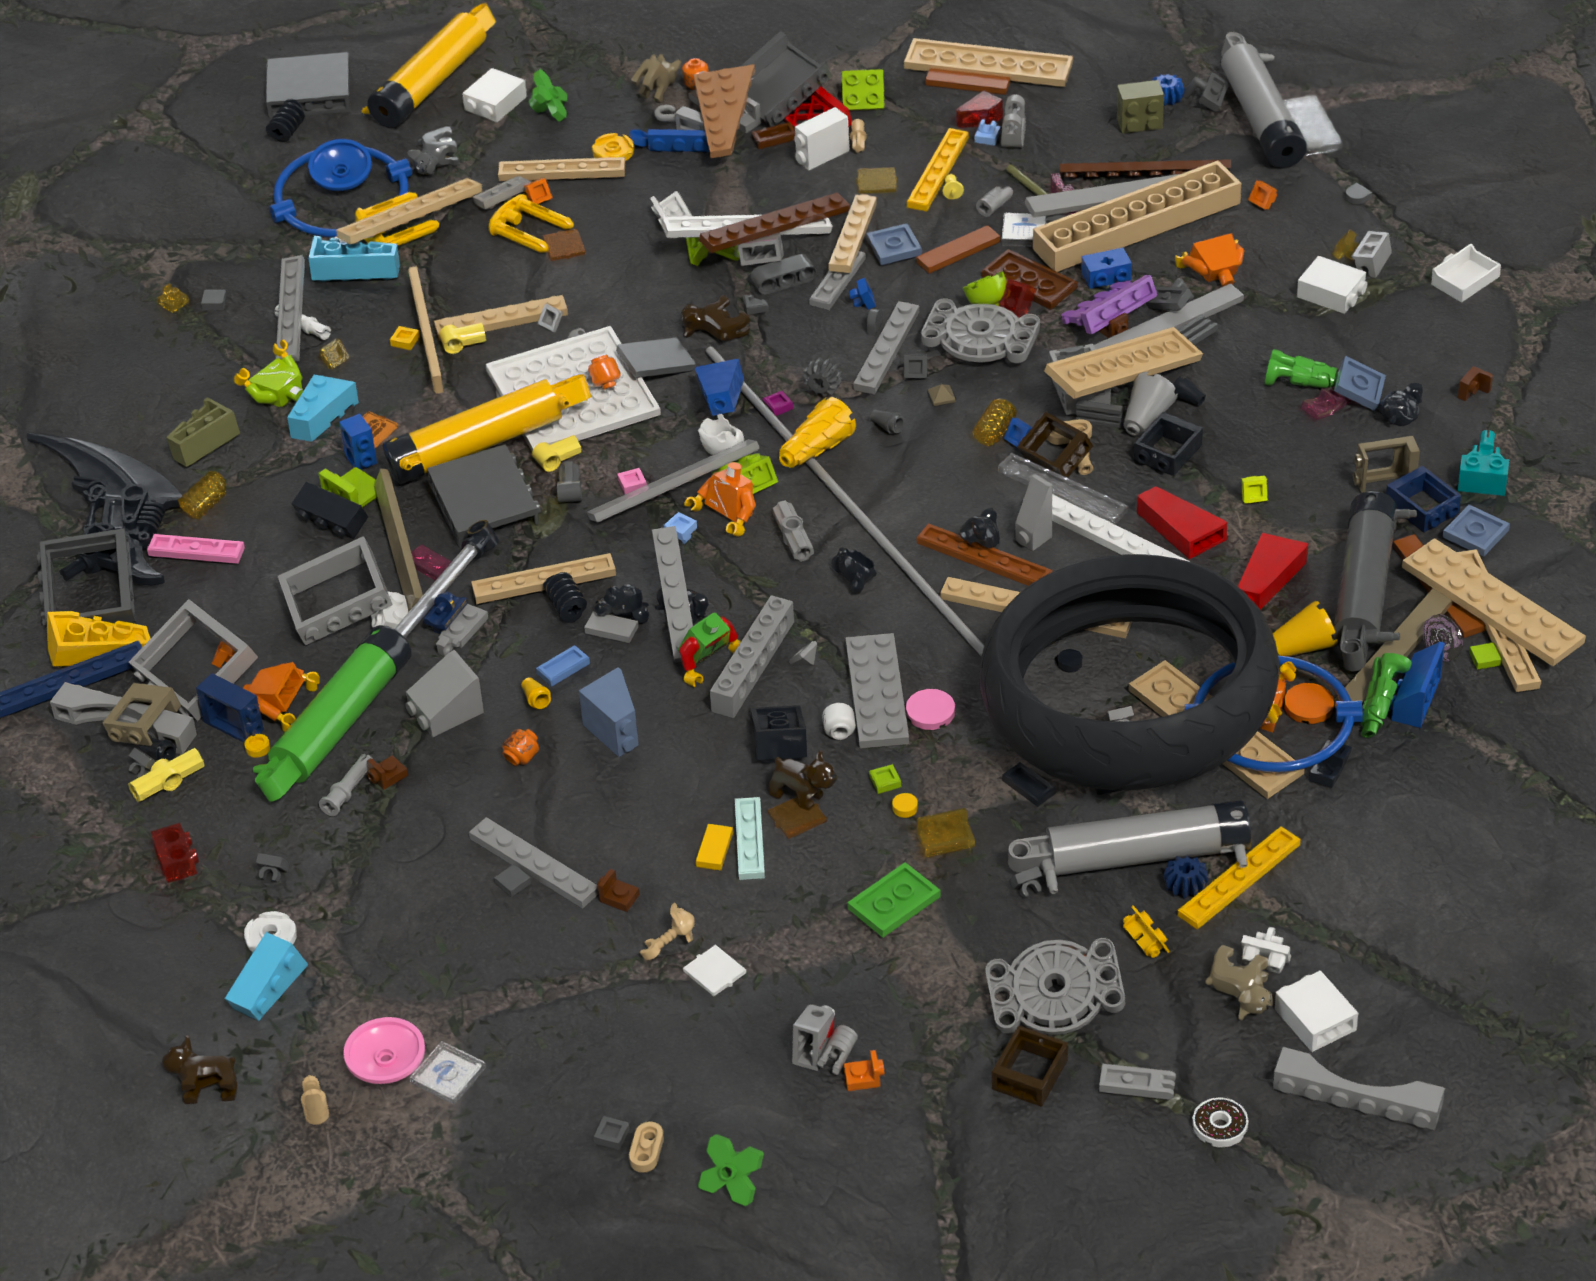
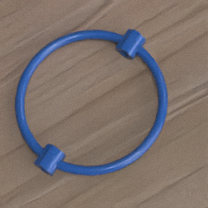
M365 147L371 157L387 164L385 166L386 173L391 183L399 180V196L408 193L407 177L412 175V169L408 160L405 158L396 162L381 151ZM311 151L290 163L278 177L274 187L275 204L269 206L270 213L275 223L286 220L293 227L308 234L334 238L337 236V229L315 227L296 219V210L291 199L285 201L282 199V190L286 180L296 169L309 162L314 152Z
M1278 655L1280 666L1290 661L1297 669L1319 677L1332 687L1341 700L1336 701L1335 710L1336 722H1343L1342 728L1337 737L1327 747L1306 758L1287 762H1265L1235 754L1227 761L1247 769L1263 772H1289L1316 765L1329 758L1342 747L1350 735L1353 722H1362V701H1351L1345 687L1325 669L1305 660ZM1232 662L1220 668L1208 677L1198 690L1194 704H1185V710L1203 703L1214 685L1233 673L1236 666L1235 663Z

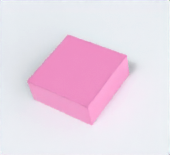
M640 468L617 474L624 494L647 485Z

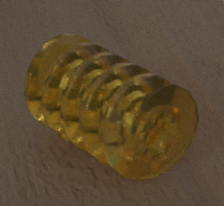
M994 399L991 401L973 429L976 440L985 446H992L995 442L1000 441L1008 429L1011 419L1017 415L1015 406L1005 399Z
M207 472L200 481L195 483L188 492L178 499L180 507L191 517L201 519L203 514L209 511V508H213L215 503L220 501V498L226 496V481L218 472Z

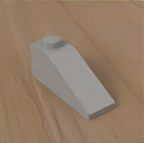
M1036 474L1032 475L1015 523V540L1032 551L1052 538V484Z

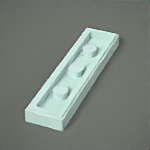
M760 797L735 799L739 880L765 878Z

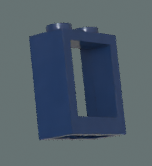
M1424 466L1387 485L1386 494L1395 500L1398 509L1417 511L1416 517L1407 520L1422 532L1437 527L1440 523L1455 517L1459 513L1461 495ZM1424 491L1436 500L1439 505L1425 512L1409 498Z
M213 673L196 687L204 723L245 743L249 736L261 734L264 730L257 695ZM226 706L238 711L239 713L227 708Z

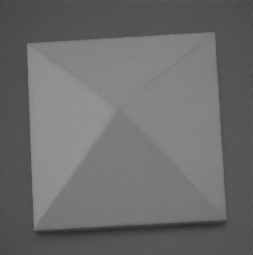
M545 303L537 324L556 332L563 312Z
M812 641L802 647L790 659L789 663L791 665H814L817 649L816 641Z

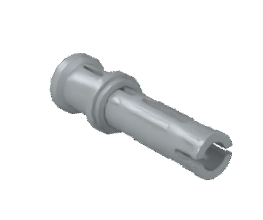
M362 754L344 778L331 786L330 793L319 801V806L325 814L336 816L340 812L342 804L350 800L352 790L368 771L367 760L372 757Z

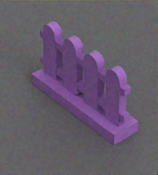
M1145 275L1133 283L1125 281L1112 284L1110 291H1102L1095 294L1093 301L1079 303V309L1076 311L1064 312L1061 315L1063 324L1077 323L1080 326L1084 324L1087 334L1097 332L1109 325V321L1124 312L1127 314L1158 296L1151 275Z

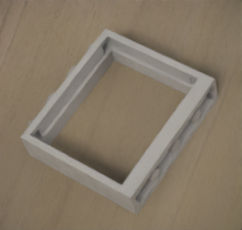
M364 536L278 575L296 630L305 645L393 605L374 554ZM364 562L367 563L376 588L305 621L302 620L294 598L295 594Z
M188 599L129 663L136 670L134 675L141 682L147 680V685L168 687L153 675L150 670L196 622L236 652L215 675L234 684L258 656L245 642ZM175 692L181 704L178 711L181 714L191 715L195 720L199 721L202 714L197 694L188 703Z

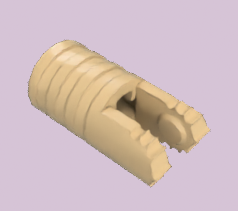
M309 1075L302 1081L304 1093L301 1096L304 1116L310 1124H321L329 1117L325 1093L320 1090L318 1079L315 1076Z

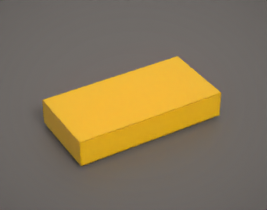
M708 824L696 859V867L722 870L733 836V827Z

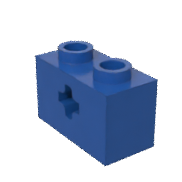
M1123 247L1084 255L1081 260V274L1090 289L1117 282L1130 281L1132 262Z

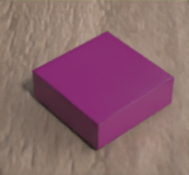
M783 391L762 398L763 403L775 416L794 409L793 402Z

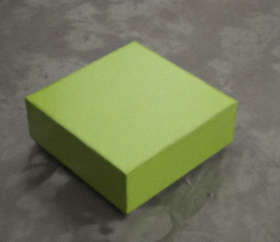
M1494 643L1470 647L1469 653L1477 670L1501 666L1502 659Z
M893 764L869 771V777L877 794L901 788V780Z

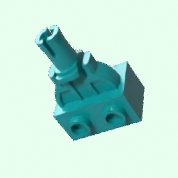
M1487 430L1481 432L1479 452H1477V445H1474L1470 453L1462 455L1458 491L1505 496L1509 459L1503 458L1499 447H1496V453H1493L1495 433L1490 430L1489 438H1487Z

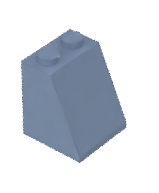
M619 667L579 690L582 721L585 728L618 757L639 745L635 709Z

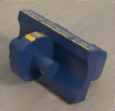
M447 591L445 594H438L434 601L435 606L424 618L425 624L433 626V631L441 634L467 605V598L456 597Z

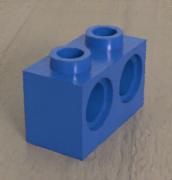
M357 414L340 421L345 456L352 466L361 470L376 464L377 458L372 429L362 415Z

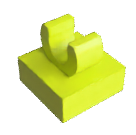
M1265 476L1242 478V500L1244 504L1268 501L1267 479Z

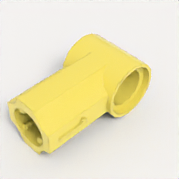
M482 323L460 328L454 325H447L439 333L445 351L450 354L460 352L464 346L486 341Z
M572 435L551 445L546 442L539 443L534 447L532 456L546 472H551L559 467L561 461L581 453V446L575 435Z

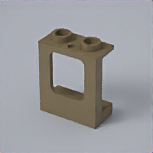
M1408 436L1358 444V453L1354 455L1356 471L1353 472V481L1355 485L1359 486L1361 493L1366 491V483L1401 478L1418 468L1420 450L1414 437ZM1394 449L1393 463L1390 467L1367 470L1368 457L1366 452Z
M133 683L104 720L103 725L112 741L151 746L153 743L147 734L148 729L163 710L177 712L181 704L171 687ZM132 701L150 705L136 723L116 721Z

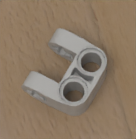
M1015 94L1009 96L1006 100L1001 146L1023 148L1026 128L1025 101L1020 95ZM1013 103L1017 104V109H1013Z

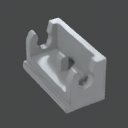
M1367 232L1352 255L1353 260H1355L1356 269L1363 271L1362 266H1366L1369 269L1370 277H1377L1392 253L1389 233Z

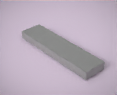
M858 252L851 273L829 271L810 297V305L830 310L865 261V253Z

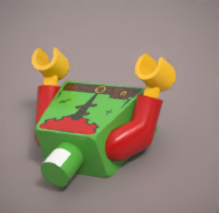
M717 613L710 614L688 630L677 651L680 653L684 670L687 671L684 675V682L688 685L696 687L695 681L700 684L703 682V676L694 671L698 664L728 645V642L730 643L728 649L734 654L741 643L738 640V634L734 626L725 617H719Z

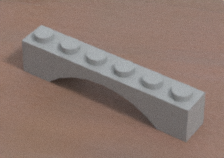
M65 682L52 698L50 704L54 719L77 725L91 721H104L122 697ZM132 701L116 721L136 723L150 705ZM163 710L147 731L154 739L170 740L176 747V753L183 754L197 735L193 717L168 710Z
M1285 1047L1282 1048L1277 1062L1273 1089L1285 1093H1292L1308 1097L1312 1100H1319L1335 1104L1339 1107H1347L1367 1114H1374L1394 1121H1402L1433 1130L1436 1128L1441 1112L1445 1090L1444 1087L1420 1081L1391 1087L1357 1084L1329 1072L1309 1053Z

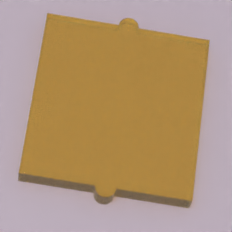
M895 167L858 169L856 184H859V194L896 192V182L898 180L895 177Z

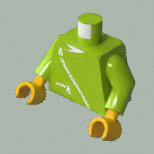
M283 339L280 341L283 349L278 348L276 343L273 346V353L281 356L282 360L279 358L275 359L249 380L250 373L245 368H241L239 374L236 373L234 377V382L239 386L244 385L246 387L245 390L259 404L283 407L290 400L297 402L304 391L302 390V376L291 354H287L288 344Z

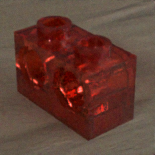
M180 823L151 831L154 848L167 883L197 874L195 864L199 863L195 848L190 849L189 847L192 846L189 832H183Z

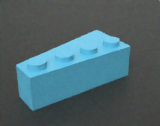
M314 236L309 254L312 280L328 281L340 279L347 281L350 279L398 278L400 262L397 244L372 241L367 245L362 244L360 241L357 244L340 242L339 238L331 237L330 241L322 240L321 236Z

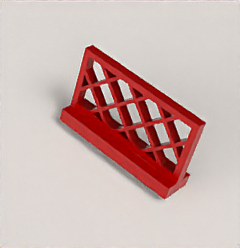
M819 87L806 99L811 100V104H800L794 109V114H789L783 119L785 123L791 122L795 129V126L799 125L796 123L797 120H810L822 114H813V110L822 109L824 113L836 107L848 117V127L852 125L849 109L823 87ZM799 110H809V113L799 114Z

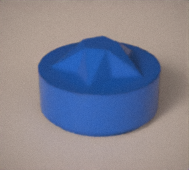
M636 129L630 131L629 138L632 139L635 146L648 145V134L646 132Z

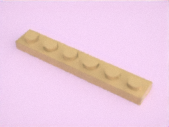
M625 157L499 162L498 177L499 181H508L516 176L529 181L541 178L555 180L625 177Z
M866 194L855 195L830 259L829 271L851 273L875 210L877 197Z
M563 295L443 318L435 320L434 324L438 339L441 341L440 330L447 325H454L460 328L482 323L486 332L539 321L545 303L562 311V316L568 315Z
M611 553L471 581L476 604L545 590L543 587L545 580L560 572L569 573L576 584L616 576Z

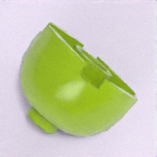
M1003 271L996 273L995 276H987L968 284V286L962 287L971 304H993L1000 306L999 302L1005 298L1008 291L1007 280Z

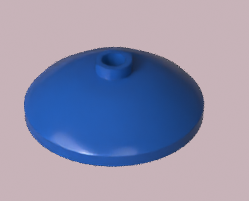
M336 139L320 145L312 153L308 167L310 176L316 184L328 190L342 191L361 184L370 174L372 161L368 150L360 143L348 139Z

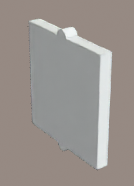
M714 945L702 955L698 954L695 960L683 967V972L712 996H715L726 987L733 986V982L746 974V969L718 946Z

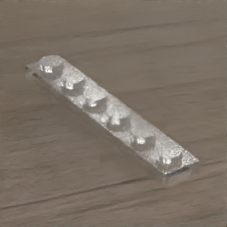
M1011 453L998 465L999 473L1027 486L1032 475H1038L1052 484L1053 495L1114 525L1128 512V505L1016 454Z

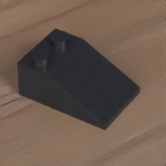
M800 705L751 708L757 760L774 762L777 757H780L781 759L786 758L798 761L803 757H807L806 726Z

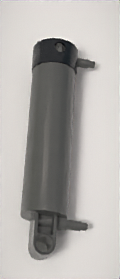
M1367 491L1359 494L1352 501L1350 508L1349 529L1334 620L1335 634H1333L1335 640L1337 639L1340 644L1344 667L1349 671H1358L1365 666L1367 651L1375 646L1376 643L1400 640L1399 632H1380L1396 522L1397 519L1416 517L1417 511L1398 509L1394 499L1379 491Z

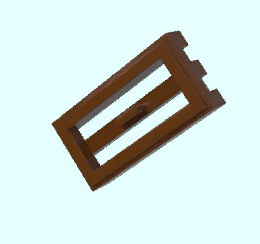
M791 122L753 131L751 135L757 148L763 149L794 141L795 129Z

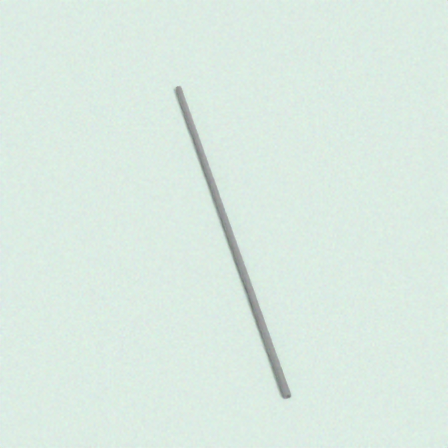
M712 346L706 349V353L715 363L725 361ZM743 381L741 392L786 441L793 436L792 433ZM813 457L807 460L805 463L978 654L982 656L984 648L982 642Z

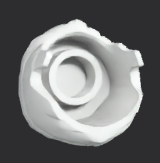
M718 414V420L706 418L698 429L700 441L704 449L711 455H715L744 441L742 431L735 428V426H731L722 414Z

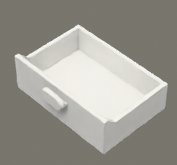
M1470 244L1455 255L1451 253L1445 257L1444 262L1433 269L1431 285L1463 302L1500 277L1501 264L1476 251L1473 245Z

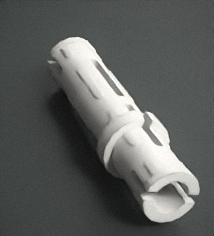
M278 304V305L276 306V308H275V310H276L275 315H276L277 317H278V312H277V311H279V304ZM302 314L301 328L305 333L314 334L322 340H326L331 333L325 331L330 332V327L319 323L314 317H307Z

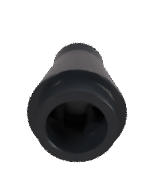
M1180 376L1173 383L1176 388L1174 393L1175 395L1177 394V398L1197 406L1204 402L1206 395L1187 377L1183 378Z
M151 739L153 743L151 746L139 745L141 751L156 761L160 759L171 761L176 755V747L170 740Z

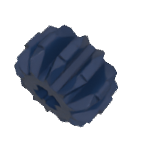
M1186 855L1182 859L1176 856L1174 861L1168 862L1167 868L1164 871V880L1167 890L1173 891L1174 896L1182 894L1185 899L1187 895L1194 897L1198 892L1205 889L1208 882V874L1205 863H1199L1198 857L1190 859Z

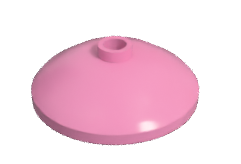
M393 1017L377 1018L362 1024L350 1034L344 1046V1059L349 1071L360 1080L374 1084L392 1083L407 1077L418 1068L425 1054V1043L419 1029L406 1020Z

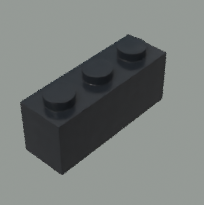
M309 482L304 484L291 503L297 511L296 515L304 521L311 520L322 529H332L340 537L347 536L354 539L368 519V515L361 505Z

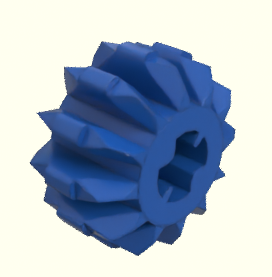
M1168 73L1167 75L1159 74L1158 77H1153L1152 81L1159 80L1164 93L1165 106L1180 102L1184 94L1181 78H1177L1176 75L1170 76Z

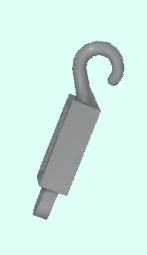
M661 105L654 111L657 120L676 122L677 130H705L702 114L696 110L682 106L675 114H661V112L666 110L672 112L676 110L672 105Z

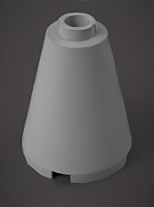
M1142 372L1134 380L1123 423L1127 433L1132 436H1141L1177 398V394L1175 395L1174 393L1176 389L1174 385L1159 374L1155 373L1154 376L1147 375L1148 372Z

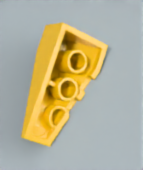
M73 611L47 612V642L52 665L71 666L138 640L143 647L151 639L147 626L123 621H116L115 623L101 621L102 617L94 616L93 619L80 617L78 612Z

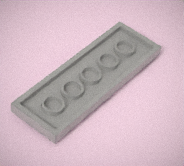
M894 633L846 637L859 747L870 748L909 744Z

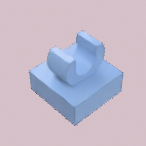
M982 119L975 134V143L995 146L1000 135V126H996L995 121H992L991 125H987L985 120Z
M678 512L664 525V528L676 526L677 537L685 544L691 539V533L697 529V521Z

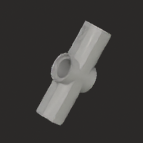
M786 500L780 501L773 507L772 511L783 534V542L789 546L794 559H798L800 562L806 561L814 554V549L803 528V520L797 516L792 503H788Z

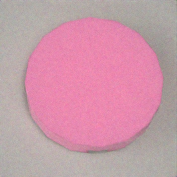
M938 689L921 690L911 695L906 703V716L915 727L924 730L939 729L941 725L945 724L946 726L951 723L955 717V703L953 698L944 691Z

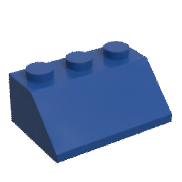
M1438 642L1414 653L1411 659V668L1408 672L1403 673L1404 679H1399L1396 688L1397 696L1393 695L1394 697L1389 707V710H1393L1392 721L1419 728L1422 727L1441 679L1445 643Z

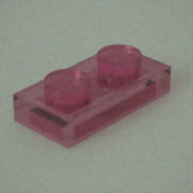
M422 544L411 552L416 570L435 581L452 562Z

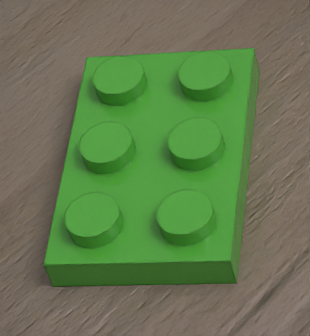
M904 862L848 902V910L881 937H885L940 898L941 892L940 889Z

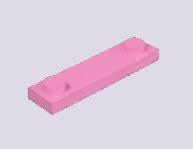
M154 534L147 551L148 556L239 564L245 546L244 542Z

